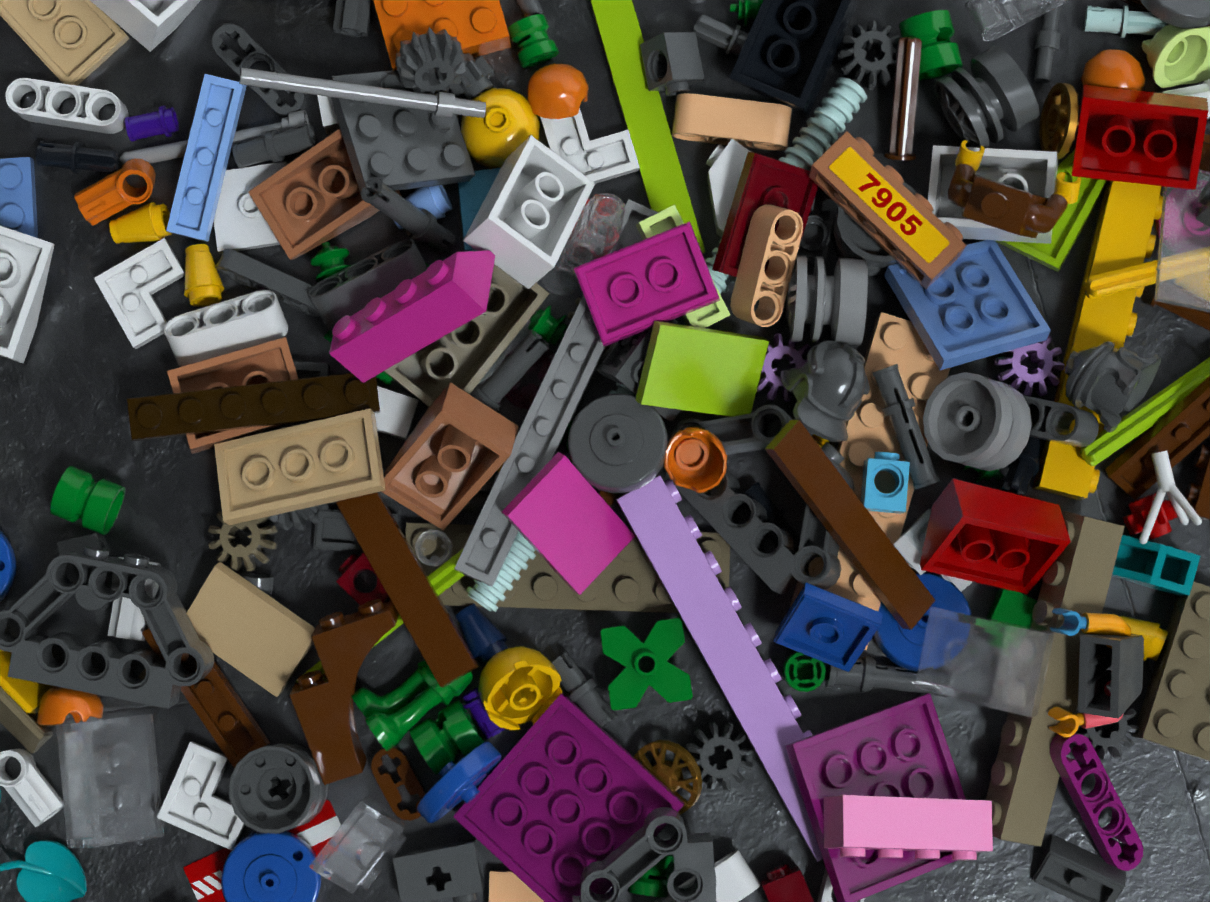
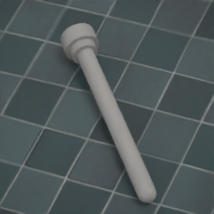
M306 110L289 112L288 117L282 118L280 123L238 130L235 132L232 148L235 143L264 137L267 131L277 130L278 132H283L309 124ZM188 140L127 151L121 155L120 162L123 165L128 160L136 158L143 159L151 164L182 158L185 156Z

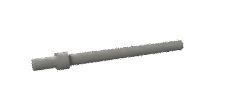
M240 69L239 84L434 111L435 116L452 118L453 114L484 118L486 113V102L455 98L454 93L438 91L436 95L256 69Z

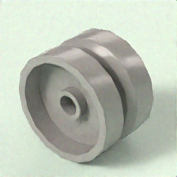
M968 372L951 375L937 385L927 400L923 415L924 435L935 453L944 460L986 471L1005 468L1016 460L1028 443L1032 427L1030 408L1019 391L1009 384Z

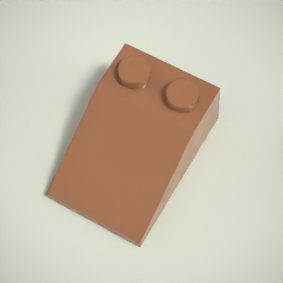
M341 129L329 135L248 192L290 260L296 259L380 211L370 203H366L361 197ZM396 190V191H395V192L398 193L400 196H402V194L400 193L399 190Z
M286 337L167 371L173 393L298 379ZM283 424L186 435L191 454L214 448V444L252 436Z
M450 382L427 409L384 472L386 490L381 492L444 531L510 457L518 425Z

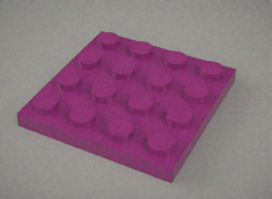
M561 693L477 788L480 793L468 804L464 803L453 817L544 902H573L572 896L581 895L580 878L586 866L592 862L603 861L644 826V820L654 809L668 807L679 812L685 803L564 693ZM668 823L657 826L653 835L657 837ZM597 878L592 881L590 889L596 894H605L612 888L613 884L606 878Z
M930 693L917 696L785 745L837 902H856L957 861L952 860L951 852H940V859H915V851H903V858H878V850H866V857H840V849L824 848V797L858 795L966 800Z

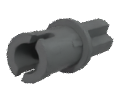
M704 14L697 18L692 31L696 33V37L725 49V55L732 53L736 56L740 55L749 34L740 30L741 26L739 25L733 28Z

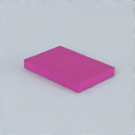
M690 222L574 268L604 346L653 328L654 321L668 322L720 301Z
M559 452L502 510V514L564 582L579 595L635 537L633 532L569 459Z

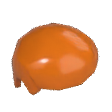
M1118 49L1103 50L1096 54L1086 63L1081 77L1082 85L1143 91L1145 86V77L1141 63L1129 52Z
M554 63L538 69L532 75L528 83L527 100L531 105L533 113L542 118L562 119L573 117L579 113L582 100L583 102L588 101L589 87L581 71L568 64Z
M687 427L684 430H679L669 439L664 468L676 486L693 490L696 493H704L718 486L726 474L727 454L722 442L716 435L708 430Z
M53 686L42 697L37 724H62L69 713L73 716L76 723L80 721L86 722L90 716L102 719L104 704L99 695Z

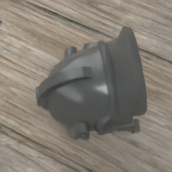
M824 341L814 345L808 351L807 362L802 368H792L789 371L782 370L781 372L783 386L791 393L793 392L797 400L793 410L795 419L800 420L807 431L829 441H847V420L854 416L855 411L862 402L863 394L867 395L870 390L863 365L865 359L855 348L840 342Z
M1111 341L1104 342L1098 347H1092L1087 350L1073 351L1065 367V373L1068 375L1066 397L1076 408L1086 406L1096 412L1100 422L1105 425L1106 431L1109 433L1113 432L1121 422L1119 414L1123 410H1134L1145 397L1161 363V358L1158 354L1149 358H1141L1136 352H1132L1124 347L1120 349L1114 348L1115 344Z

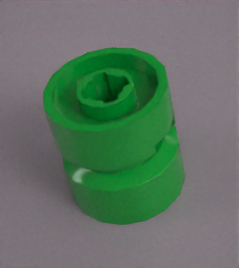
M935 10L905 19L898 25L901 37H916L922 41L919 81L938 78L952 73L958 67H963L958 44L950 40L955 31L948 10Z
M69 466L63 473L54 491L50 505V514L73 523L81 518L82 527L106 535L114 525L121 510L126 492L125 487L103 478L95 483L92 474Z
M459 700L439 711L438 720L434 721L428 718L409 730L419 752L436 775L449 762L453 761L455 764L458 754L466 756L485 742L476 724Z

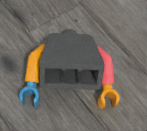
M1063 608L1053 609L1051 613L1064 616V623L1060 628L1050 627L1052 632L1073 636L1081 629L1083 634L1080 635L1078 713L1072 714L1061 707H1053L1049 710L1048 715L1056 720H1060V722L1056 726H1050L1049 729L1067 738L1073 736L1079 726L1083 729L1118 722L1142 691L1143 636L1131 634L1130 626L1123 618L1115 614L1083 613L1081 617L1076 611Z

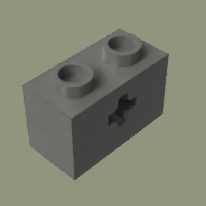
M476 839L398 854L392 858L401 902H436L452 898L453 902H471L477 900V893L483 892L485 889ZM436 867H441L442 873H450L451 878L445 882L444 887H440L438 881H430V876L434 874Z

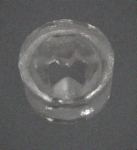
M428 530L418 537L415 543V552L422 563L438 567L451 558L453 544L445 533L439 530ZM438 537L441 538L445 545L441 546V548L445 549L444 555L441 558L434 555L431 559H428L424 555V552L428 550L423 548L427 539L435 541Z

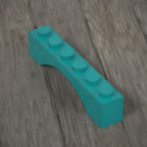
M1122 535L1112 577L1176 596H1190L1201 556L1155 542L1147 541L1146 544H1141L1138 538Z

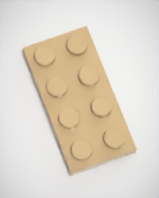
M371 409L214 444L223 521L227 525L386 490L375 413Z

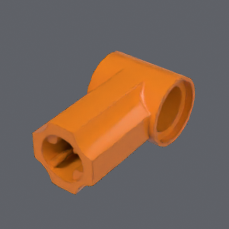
M134 158L128 160L116 172L77 192L74 198L85 220L94 226L132 204H141L148 200L153 192L156 173L149 162ZM137 174L145 179L147 185L142 188H134L127 183L125 178L129 175Z

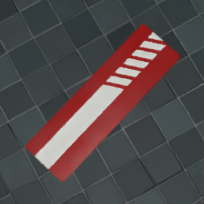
M326 800L322 811L309 823L287 830L305 840L314 850L317 858L348 844V839L329 800ZM223 848L184 867V872L198 902H226L222 892L221 877L225 861L232 850Z

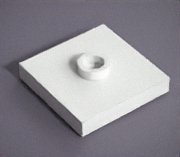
M286 161L226 170L213 221L219 254H222L224 249L243 251L280 245L248 192L288 165Z

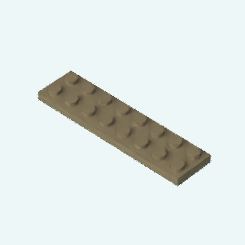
M406 523L405 538L426 575L429 576L465 547L475 525L449 524L443 531L429 523ZM701 532L702 536L697 538L696 541L703 553L711 551L722 570L716 577L724 590L729 587L730 545L719 533ZM636 536L581 595L575 593L535 550L534 554L536 557L534 560L528 559L526 562L528 568L526 570L521 569L518 573L521 578L518 581L513 580L511 583L513 589L511 591L506 590L503 594L506 597L505 600H499L496 604L497 607L678 613ZM466 575L439 595L444 606H470L475 604L477 607H483L468 596L466 589L468 587L473 588L476 583L473 581V578Z

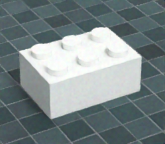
M531 135L506 158L463 241L476 251L490 250L495 255L494 264L529 289L555 267L595 183Z
M933 145L928 201L934 209L932 213L943 223L949 222L961 232L963 239L1051 244L1052 230L1045 234L1038 233L1037 238L1016 235L963 217L961 214L963 208L952 204L948 199V188L956 167L955 159L960 147ZM966 147L967 149L974 152H978L980 149L975 147ZM985 148L980 166L975 174L1049 198L1054 193L1058 171L1057 152Z

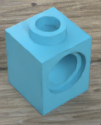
M875 452L874 459L867 458L864 461L861 502L868 511L896 514L906 512L910 462L899 461L900 454ZM879 471H887L894 476L896 484L891 493L885 494L876 488L874 478Z

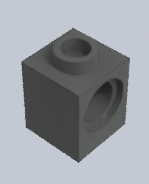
M664 32L640 44L649 91H665L666 96H677L678 94L690 92L689 86L704 80L695 32Z

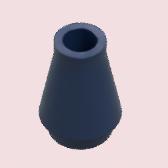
M475 604L464 608L455 616L460 624L471 654L475 661L478 660L481 667H485L486 663L497 653L508 649L505 643L507 638Z

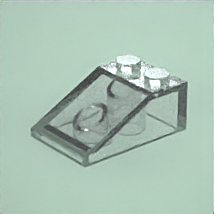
M931 606L915 688L1027 717L1036 716L1039 711L1054 632Z

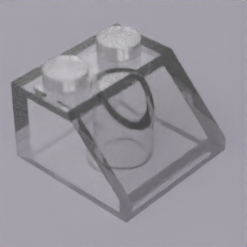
M369 795L359 802L309 867L352 894L360 886L367 890L382 872V870L376 867L385 854L392 858L407 840L401 833L408 825Z

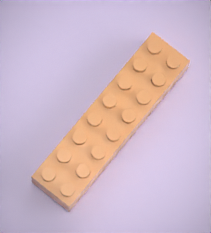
M882 312L876 318L864 358L865 363L863 364L870 390L867 395L863 394L862 402L855 411L854 416L847 420V441L839 442L837 451L845 458L840 465L852 477L855 487L854 493L860 501L863 465L867 458L874 459L875 452H891L900 454L899 461H905L889 416L885 417L882 411L885 408V404L872 373L898 364V370L908 398L914 399L916 406L912 407L927 447L928 441L924 435L923 425L926 403L936 386L948 377L950 368L939 370L911 321ZM879 471L874 478V484L880 492L888 494L894 490L896 482L891 473ZM910 473L906 512L896 514L868 511L893 544L901 536L914 492V484ZM839 547L840 578L833 586L824 590L879 611L881 600ZM816 557L810 562L808 571L811 577H815L822 572L824 567L822 557ZM799 581L797 582L790 607L804 587V584Z

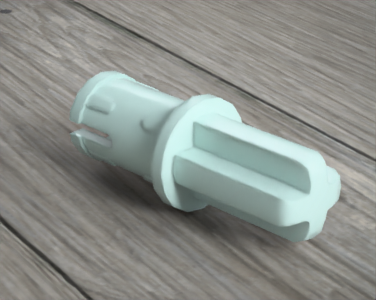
M1087 5L1084 32H1108L1120 34V38H1125L1126 33L1155 36L1167 23L1154 16L1151 12L1129 11V7L1126 5L1123 6V9Z

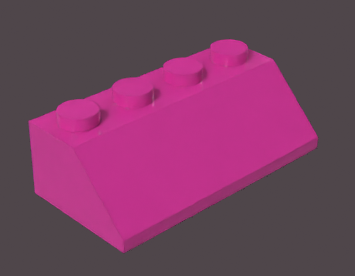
M490 250L456 252L443 261H435L425 272L413 279L402 281L392 292L382 298L376 297L372 299L365 308L352 316L342 317L332 330L333 338L329 354L364 383L478 317L487 310L495 255Z

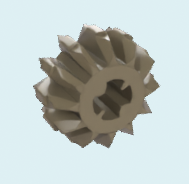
M222 511L216 514L218 520L224 525L222 528L209 526L208 531L212 534L220 535V539L209 542L208 546L212 550L223 548L216 558L218 563H224L231 557L230 569L233 571L240 569L242 561H244L247 571H254L256 567L254 557L264 564L270 561L268 555L262 550L264 547L277 549L278 544L274 541L266 540V536L273 535L278 530L274 525L263 527L268 521L267 517L227 525L223 521ZM238 529L244 531L250 529L252 535L247 537L252 540L248 546L235 544L234 540L239 539V537H235Z

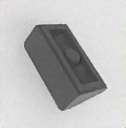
M1053 835L1044 850L1032 881L1076 902H1116L1125 887L1126 871L1109 865L1103 858Z

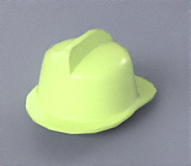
M1168 24L1159 30L1152 39L1142 42L1141 47L1147 54L1148 64L1153 70L1154 82L1161 88L1194 84L1210 79V26L1181 28Z

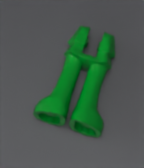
M426 661L418 663L419 668L393 691L379 696L363 687L356 690L351 697L365 716V721L376 739L386 751H389L400 743L404 735L430 709L441 702L448 706L454 696L458 697L472 681V672L470 671L442 688L439 686Z

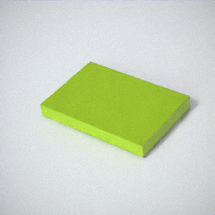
M654 321L635 401L641 405L730 417L751 414L769 341L758 336Z

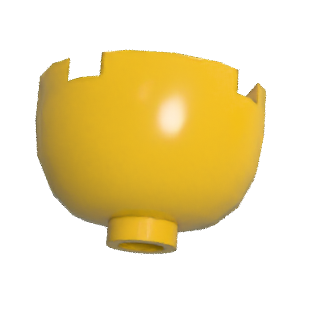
M492 88L481 92L472 99L474 101L486 102L484 118L463 115L461 117V133L469 155L476 163L489 169L502 167L506 158L529 136L532 135L539 141L540 122L537 115L533 113L528 100L511 89Z
M522 646L508 648L492 657L481 672L478 688L480 699L489 719L498 727L509 730L521 729L519 724L530 720L534 725L557 697L563 693L560 688V682L562 681L560 674L551 661L541 652Z

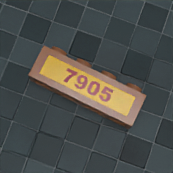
M846 131L812 164L809 177L911 276L927 289L961 256L967 246L962 241L963 236L953 224L949 222L943 223L932 213L934 209L929 201L919 193L913 195L903 185L904 180L893 167L890 165L884 167L873 156V149L861 137L854 138Z

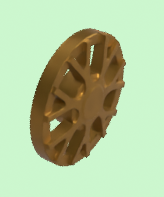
M1057 83L1052 87L1046 97L1040 119L1039 137L1042 151L1057 152L1058 160L1069 152V148L1076 138V127L1079 125V122H1077L1078 109L1080 108L1077 99L1078 93H1076L1071 84Z
M656 740L646 744L637 751L634 758L642 762L641 764L685 803L679 810V814L686 812L697 802L702 790V776L697 762L685 748L671 741ZM651 750L657 762L654 767L645 756V753ZM666 750L676 754L674 762L665 760ZM688 766L692 778L683 779L680 768ZM680 787L691 793L688 801L678 794L677 790Z

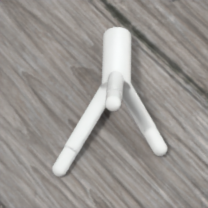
M1168 451L1151 454L1159 487L1139 538L1141 544H1146L1166 493L1182 525L1189 523L1187 515L1195 525L1198 526L1202 523V519L1175 485Z

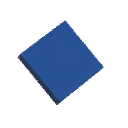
M805 583L777 628L773 642L849 672L881 626L883 613Z

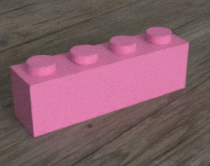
M858 795L824 797V848L840 849V857H866V850H878V858H903V851H915V859H940V852H951L952 860H977V852L993 851L992 801Z

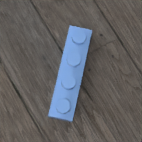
M204 74L166 229L167 232L206 242L209 241L247 85Z

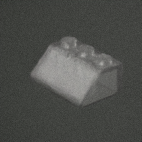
M153 714L56 725L68 848L100 847L164 836L163 820L157 818L162 805Z

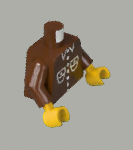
M966 140L962 141L955 159L956 167L948 188V199L952 204L963 208L961 213L963 217L1016 235L1037 238L1038 233L1045 234L1054 228L1068 204L1077 202L1081 185L1080 177L1075 182H1065L1066 173L1060 172L1056 176L1054 193L1049 198L976 175L975 172L980 166L985 148L981 145L979 151L974 152L966 148Z

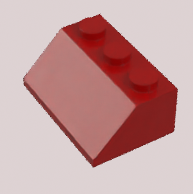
M1083 85L1072 176L1196 190L1209 111L1207 98Z
M952 479L932 505L920 559V567L924 571L1028 594L1071 541L1060 505Z

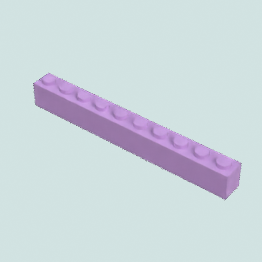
M657 475L645 486L631 492H626L615 498L743 731L747 734L748 740L809 850L818 862L823 858L785 747L787 744L812 736L813 734L810 730L803 733L795 719L802 715L790 694L785 697L782 696L775 684L782 680L770 658L763 662L756 649L757 646L762 644L760 638L750 622L743 626L736 613L737 610L742 608L739 600L730 586L723 590L716 575L721 573L722 570L711 551L702 552L696 541L702 534L692 516L683 517L676 505L682 498L671 479L663 481L661 476Z

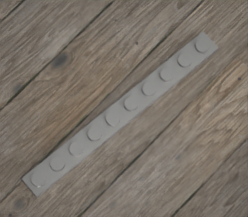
M628 199L601 257L643 241L636 224L658 212ZM584 294L516 436L512 453L504 462L454 568L455 571L490 587H493L519 532L502 514V510L554 457L605 348Z

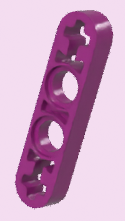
M1075 733L1067 738L1057 734L1050 744L1051 759L1099 853L1109 865L1123 871L1134 869L1143 857L1144 848L1091 741L1079 733ZM1071 743L1076 744L1072 748V753L1076 760L1066 757L1071 752L1069 747ZM1092 773L1095 777L1094 789L1084 795L1081 790V783L1088 774ZM1110 807L1112 819L1107 826L1101 828L1098 823L1099 814L1104 808ZM1118 841L1127 845H1125L1123 849H1121ZM1123 851L1124 855L1122 857H1118V855H1120Z

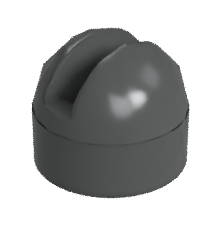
M266 573L241 574L244 579L269 596L272 595L273 575Z

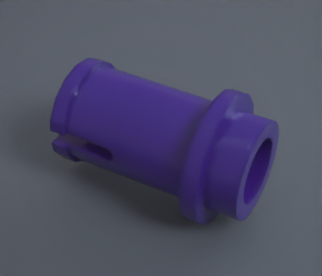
M162 105L159 106L158 111L125 117V127L131 142L165 134L166 137H171L173 132L179 131V122L173 107L166 108V106Z
M479 687L462 696L465 701L463 707L464 709L469 708L484 735L483 737L487 740L505 729L498 727L489 719L480 699Z

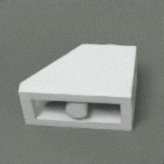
M731 139L726 147L719 144L706 162L711 167L708 171L707 181L716 234L720 237L723 235L744 162L749 151L734 139Z

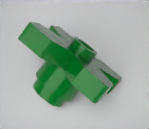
M680 618L657 621L644 644L625 626L603 628L600 631L603 654L625 666V669L608 686L612 710L636 708L649 685L668 703L692 699L690 675L667 662L685 643L683 624ZM644 656H649L654 660L655 666L650 672H643L639 669L638 662Z

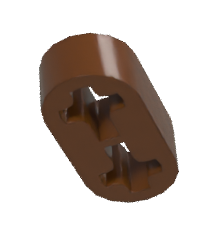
M393 747L389 751L381 749L375 754L371 764L372 773L397 817L408 821L418 819L421 816L418 811L412 813L409 808L401 809L399 803L404 797L399 786L404 784L410 795L417 793L420 799H422L427 792L403 750L397 747ZM386 754L391 759L398 757L401 761V765L396 768L401 778V781L396 783L390 772L383 774L380 770V766L384 764L383 756Z

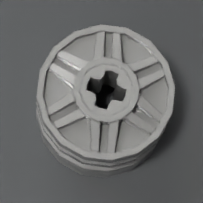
M797 255L785 304V317L790 330L791 342H801L804 324H810L811 343H818L823 325H830L833 341L844 345H861L865 330L868 293L866 259L838 258L834 275L826 276L823 257L816 256L813 275H808L807 257Z

